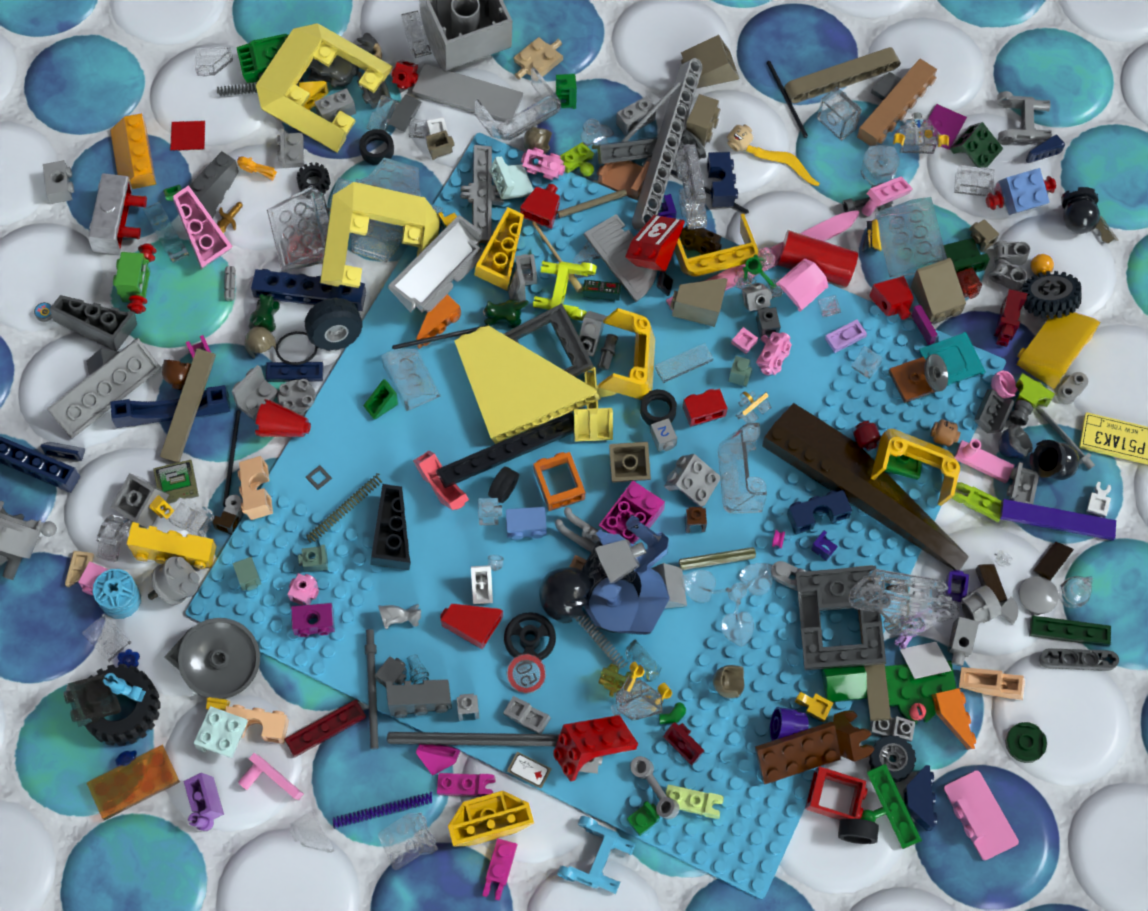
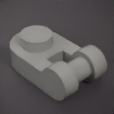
M778 561L771 568V576L775 581L798 591L796 577L794 580L789 577L791 574L796 576V572H805L806 570L796 568L783 561Z

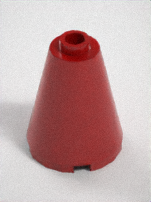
M264 399L265 404L261 403L255 423L259 425V430H255L256 436L304 437L306 434H309L311 423H309L308 418L271 400Z

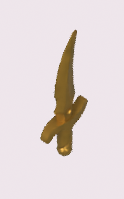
M237 202L228 214L224 213L222 207H220L219 213L222 219L217 222V226L223 233L226 231L229 223L232 224L233 230H236V222L233 218L243 207L241 202Z

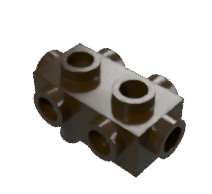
M699 221L688 222L683 227L679 236L685 249L696 250L701 255L720 251L722 244H720L722 236L700 227Z

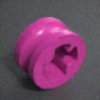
M775 530L772 547L777 545L782 549L785 536L784 531L779 533L778 530Z

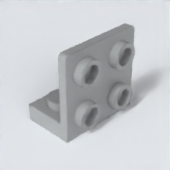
M258 365L254 369H250L246 377L241 382H237L232 390L237 407L253 420L257 418L261 403L265 404L264 399L273 401L279 392L264 379L262 369Z

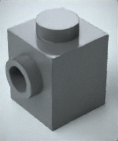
M764 307L757 311L756 321L760 338L763 335L770 337L772 332H780L781 326L776 307Z
M390 656L375 674L376 681L386 687V681H392V685H402L407 678L406 664L399 658L393 659Z

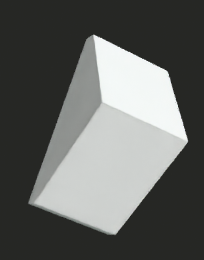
M491 565L471 566L473 604L493 603Z

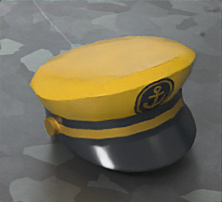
M877 219L867 221V233L862 252L867 248H874L879 252L882 250Z

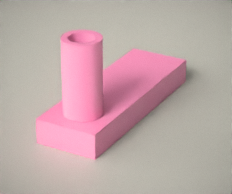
M902 176L870 188L866 193L870 199L861 211L865 216H870L878 206L903 197L913 189Z
M972 439L969 443L962 440L959 443L954 456L957 461L1003 483L1008 482L1014 467L1013 464L980 449L981 442L978 439Z
M253 753L249 758L253 765L238 781L243 788L248 790L259 775L264 772L294 799L300 800L304 795L303 792L256 753Z

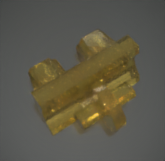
M611 663L607 668L604 667L602 669L598 683L604 685L605 689L610 690L609 697L613 698L615 693L623 695L626 692L624 688L632 672H627L625 676L618 674L620 668ZM630 689L629 691L633 692L627 691V694H634V690Z

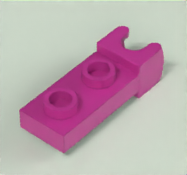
M439 773L437 794L471 797L489 795L493 791L485 787L489 783H495L496 777L493 774Z

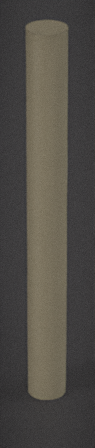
M623 189L557 211L558 217L562 218L625 197L627 192Z

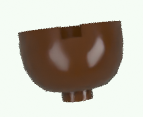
M164 360L162 364L163 379L172 385V389L183 390L191 363Z

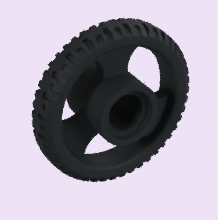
M526 612L517 615L508 623L504 632V643L507 651L514 659L521 655H531L542 661L553 651L556 643V633L552 623L545 616ZM526 620H534L540 622L541 626L537 628L533 625H527L522 628L520 623ZM531 634L535 636V639L527 641L525 636ZM512 635L520 637V644L525 649L522 654L513 647L511 642ZM548 636L549 642L546 648L539 654H536L534 649L539 646L540 637ZM521 660V661H520V662L535 663V662H533V661H531V660Z

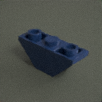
M926 765L903 790L904 803L910 816L926 831H931L935 827L934 825H937V813L933 812L936 796L935 792H932L931 784H934V773L930 772V765Z

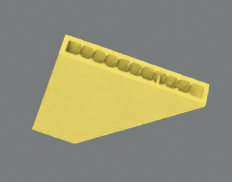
M490 326L480 327L475 332L461 335L458 339L454 340L490 438L495 444L572 412L574 409H579L600 400V396L595 388Z

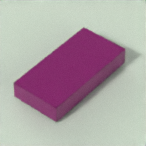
M917 305L913 308L911 316L929 346L934 344L938 334L922 306Z

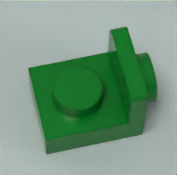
M646 801L641 808L627 818V821L636 833L641 836L659 822L660 816L657 814L656 806L653 803L650 805Z

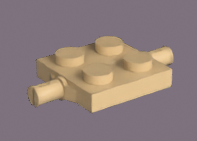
M539 37L514 57V62L521 67V70L515 73L516 78L520 80L525 74H528L540 80L563 61V55L556 51L562 45V42L557 39L550 45Z

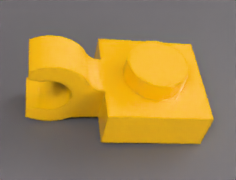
M800 692L795 700V703L808 707L805 713L822 722L825 721L833 705V702L816 693L811 698Z

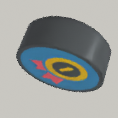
M43 302L35 307L34 314L39 321L47 322L52 319L50 312L51 304Z

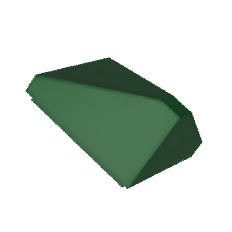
M176 185L164 189L163 192L166 200L173 201V196L180 192L182 188L181 185Z

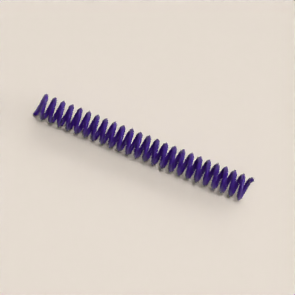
M430 791L429 794L426 792V798L422 793V799L418 794L417 798L414 796L413 799L410 797L409 800L408 798L405 801L402 799L401 802L398 800L397 804L394 801L393 805L391 802L389 806L386 803L385 807L382 804L381 808L378 805L377 810L374 806L373 811L371 807L369 812L368 809H365V813L361 810V814L357 811V816L355 812H353V817L349 813V818L345 814V819L341 815V821L339 816H337V822L335 817H333V828L335 829V825L339 828V824L343 827V823L347 826V824L351 825L352 822L355 824L356 821L359 823L360 820L362 822L364 819L367 821L368 818L371 820L372 816L375 819L376 815L380 817V814L384 816V813L388 815V812L392 814V810L396 813V809L400 812V808L404 811V807L408 810V806L412 809V805L416 808V804L420 807V802L424 806V801L428 805V800L432 804V792Z

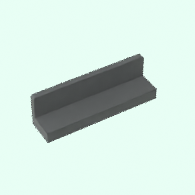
M658 137L592 145V149H597L599 164L652 157Z

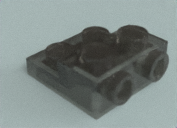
M108 673L68 683L64 692V699L66 704H71L70 716L73 722H77L78 727L99 722L100 718L121 712L116 694L103 682V679L109 681L105 678V675Z

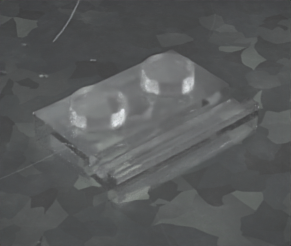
M105 614L82 632L85 638L108 662L122 652L124 647L131 644V641Z

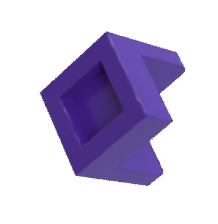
M823 530L813 543L811 550L817 555L820 554V557L827 561L838 546L826 539L827 532Z

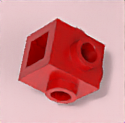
M405 60L398 61L396 67L392 70V83L398 84L397 87L402 89H408L416 84L418 80V64Z

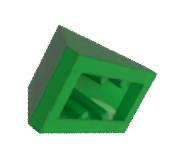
M383 379L363 406L373 419H377L398 405L397 394L386 379Z

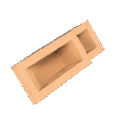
M961 668L960 688L997 697L1023 700L1024 676L1003 674L1002 671Z

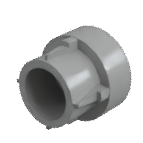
M986 585L969 593L970 595L962 598L960 602V608L964 617L979 621V623H985L1001 615L1000 603L994 592Z

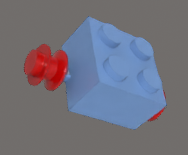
M1034 169L999 180L1002 193L998 190L995 191V195L988 193L985 200L987 207L995 210L997 205L999 208H1002L1005 202L1008 214L1012 215L1050 203L1047 191L1054 193L1056 181L1050 176H1047L1046 180H1044L1041 169Z

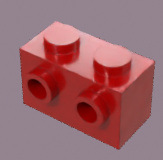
M709 389L699 395L692 394L683 401V409L690 427L725 417L728 408L720 389Z

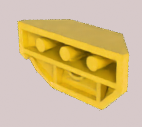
M499 791L464 801L448 824V829L453 847L471 846L515 834L534 824L528 802L505 791Z

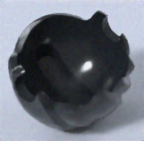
M575 567L559 568L549 572L544 577L539 589L541 605L547 615L561 623L572 622L571 618L584 617L585 614L582 607L587 603L585 596L591 587L589 577L582 570Z

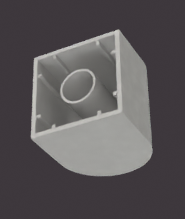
M419 0L420 14L427 40L438 65L443 71L511 48L513 21L503 0Z

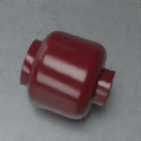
M870 421L857 424L853 435L858 447L866 448L868 451L878 447L877 443L880 441L881 435L876 424L870 423Z

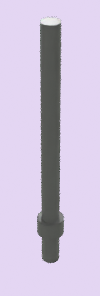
M368 629L366 630V645L364 647L365 655H367L370 749L375 750L379 749L375 678L377 645L374 644V630Z

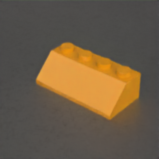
M141 113L125 116L110 130L117 175L128 176L132 189L156 185L147 127Z

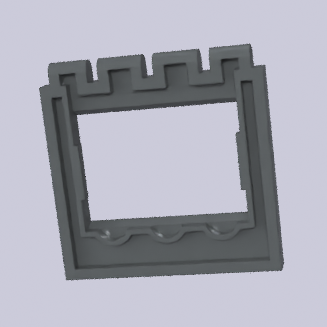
M562 303L504 333L505 336L519 343L518 339L551 322L572 366L564 371L577 377L594 368Z

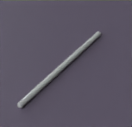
M677 82L622 141H628L681 85V82Z

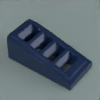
M1057 134L1029 151L1026 162L1032 163L1060 154L1065 146L1064 141Z

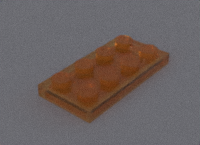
M162 744L87 782V786L102 819L105 821L180 783V780Z

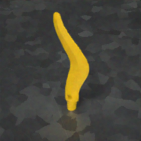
M751 145L747 147L746 152L762 159L785 163L805 181L814 186H819V182L811 177L799 159L793 154L768 151Z

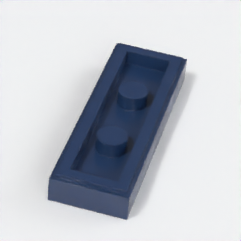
M267 362L266 381L289 382L306 379L308 382L323 381L324 364L323 362H307L300 365H289L284 362Z

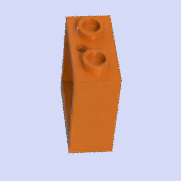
M561 452L552 458H542L533 463L534 474L548 511L585 500L586 492L570 452ZM567 463L577 488L551 496L542 471Z

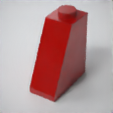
M451 604L449 608H445L441 613L442 627L483 650L501 622L503 610Z

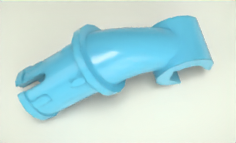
M113 673L105 675V678L109 681L103 679V682L111 688L114 694H122L132 700L142 702L146 693L142 688L127 685L125 680L116 677Z

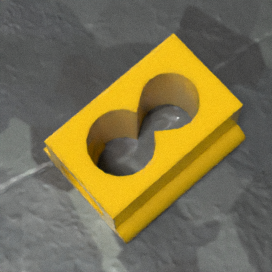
M160 495L156 496L149 505V508L160 518L168 519L175 511Z
M209 697L207 698L206 709L209 710L210 706L225 711L226 706L230 705V701Z

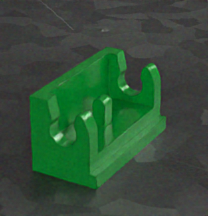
M575 74L556 75V99L566 100L565 103H559L561 108L573 107V109H576L577 86Z

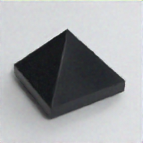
M660 271L656 287L667 296H670L673 279L664 271Z

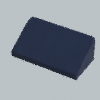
M46 442L40 446L45 455L82 461L85 453V448L55 442Z

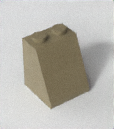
M720 35L681 52L683 58L681 64L693 58L700 60L702 63V72L697 88L740 79L731 52Z
M951 258L916 270L910 288L931 323L935 321L936 323L941 322L950 316L956 317L963 312L966 301Z
M721 278L681 284L678 291L674 290L670 309H673L672 316L715 327L728 279Z

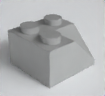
M129 473L111 508L131 521L149 528L158 516L149 508V505L158 495L166 501L169 494L145 479Z

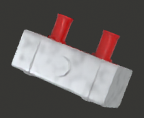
M104 173L101 175L88 236L93 252L119 255L123 237L140 239V228L125 227L129 206L146 208L147 196L132 195V187L128 176Z

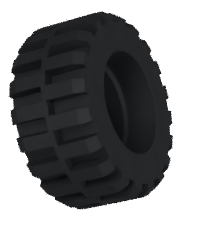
M114 664L108 665L107 670L103 671L102 668L97 670L98 674L93 677L91 675L87 679L89 682L87 686H82L81 692L83 695H79L77 700L80 704L77 707L78 714L81 716L80 720L86 729L100 742L105 741L107 745L111 746L115 743L118 746H125L127 741L133 744L137 742L136 738L139 736L143 739L147 735L146 731L148 728L150 730L154 728L155 724L153 721L154 719L158 720L160 715L157 711L161 708V702L158 699L160 696L152 681L143 671H139L137 667L131 665L128 668L126 664H119L116 668ZM108 673H113L116 677L122 678L131 687L137 686L146 691L142 702L137 701L133 712L128 717L119 721H108L101 713L105 699L113 693L111 688L103 682V679L109 681L105 678V675Z

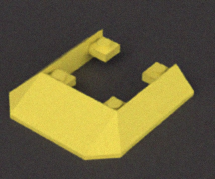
M318 23L294 28L256 84L261 109L338 153L347 139V134L355 124V119L339 111L331 123L303 107L310 93L296 84L313 59L329 67L338 55L365 71L359 81V85L375 93L381 82L385 81L393 66Z
M352 182L332 196L320 283L337 287L345 285L359 288L362 268L345 265L349 233L366 236L369 219L404 226L402 244L418 247V256L439 235L440 218L425 197Z

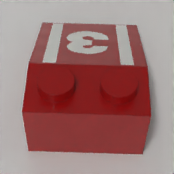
M653 215L632 239L625 257L637 267L666 272L685 221Z

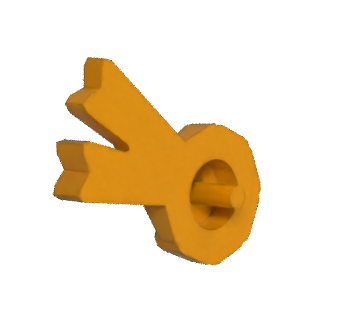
M241 156L237 159L238 166L244 171L250 173L259 172L270 180H274L277 173L274 168L257 164L250 157Z

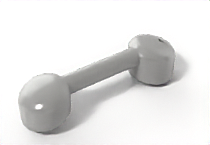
M642 756L634 758L630 765L632 773L641 779H646L660 800L656 807L657 814L668 820L675 818L679 812V804L676 800L667 797L653 776L654 766L652 762Z

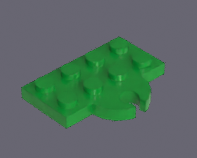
M951 660L947 661L952 671L914 679L907 664L885 666L889 706H897L904 719L914 721L917 724L918 721L910 717L909 710L913 704L921 703L926 708V715L923 718L924 723L931 720L936 714L932 694L956 689Z

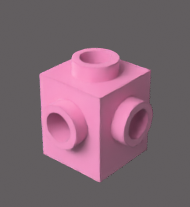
M298 573L296 579L293 578L289 585L288 597L290 601L299 605H310L312 599L315 600L319 593L316 579L311 575H301Z

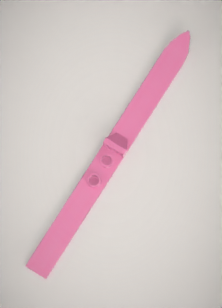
M859 211L841 213L800 234L826 241L850 228L857 219ZM783 242L771 248L765 247L758 254L759 257L765 258L764 261H760L763 271L777 265ZM744 264L729 268L705 281L726 278L728 279L726 291L745 281L743 279V268L746 266ZM748 272L747 280L756 275H753L750 272ZM673 297L666 300L669 307Z

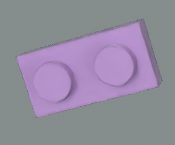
M855 320L827 334L825 340L833 352L836 353L864 339L867 333L859 321Z

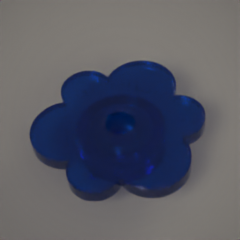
M127 649L125 652L118 654V665L126 664L128 668L131 665L138 667L140 654Z
M136 750L122 752L115 759L116 766L130 764L131 761L136 759Z

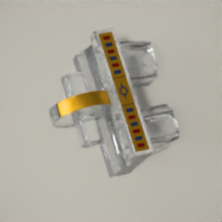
M743 391L740 394L742 400L738 404L741 407L745 404L747 406L735 416L738 419L743 418L749 425L754 423L759 418L753 411L756 407L762 414L772 408L767 400L769 397L767 392L753 400V397L756 396L755 392L752 391L748 394Z

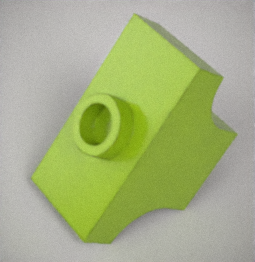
M1022 374L1016 383V388L1019 391L1017 400L1027 401L1033 408L1037 406L1047 407L1055 393L1045 388L1042 383L1034 381L1025 374Z

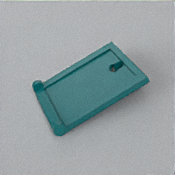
M966 332L919 349L921 356L925 360L932 354H937L943 359L948 371L947 386L978 374L983 375L986 373Z

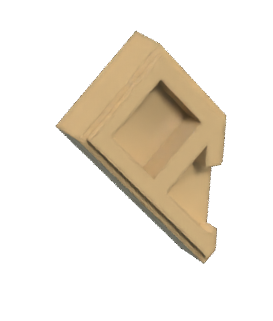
M73 551L65 581L66 587H70L80 580L88 563L93 562V553Z

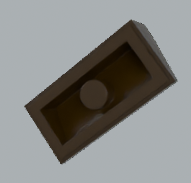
M1055 541L1033 571L1051 581L1074 549Z
M978 565L975 570L981 586H988L996 595L999 603L1007 601L1008 599L995 565Z

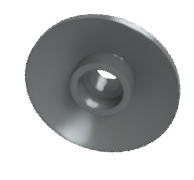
M929 355L925 361V378L934 391H943L948 383L946 364L939 355Z

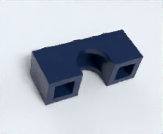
M708 152L706 163L708 178H718L721 180L712 182L710 191L712 207L734 206L735 199H738V189L734 187V184H736V174L732 172L734 170V160L731 159L730 152Z
M834 490L827 493L826 496H814L807 502L793 503L788 509L787 516L796 535L814 529L816 521L813 514L817 512L825 513L831 523L850 518L852 509L844 490L838 492Z

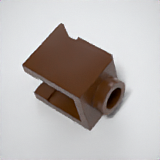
M689 507L686 509V533H690V525H701V532L706 531V508Z

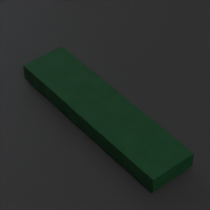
M1032 615L1030 617L1029 636L1109 647L1111 645V626Z

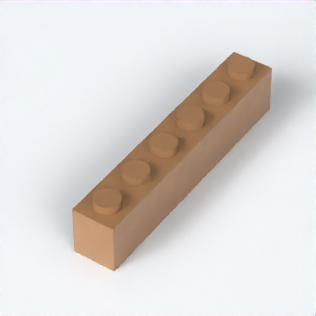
M920 58L860 126L857 138L874 149L878 144H882L887 137V133L893 132L897 122L904 119L907 114L906 111L915 106L918 97L922 98L927 91L926 88L934 84L937 79L935 77L937 69Z

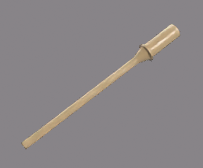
M534 221L532 224L534 225L540 236L543 238L551 252L554 254L558 262H561V258L559 257L555 249L552 247L546 236L543 234L537 223ZM570 274L569 281L578 293L583 290L582 285L575 277V274Z

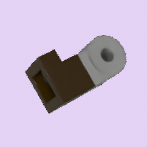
M230 495L226 499V507L221 517L215 515L212 521L216 530L230 535L234 533L243 514L240 496Z

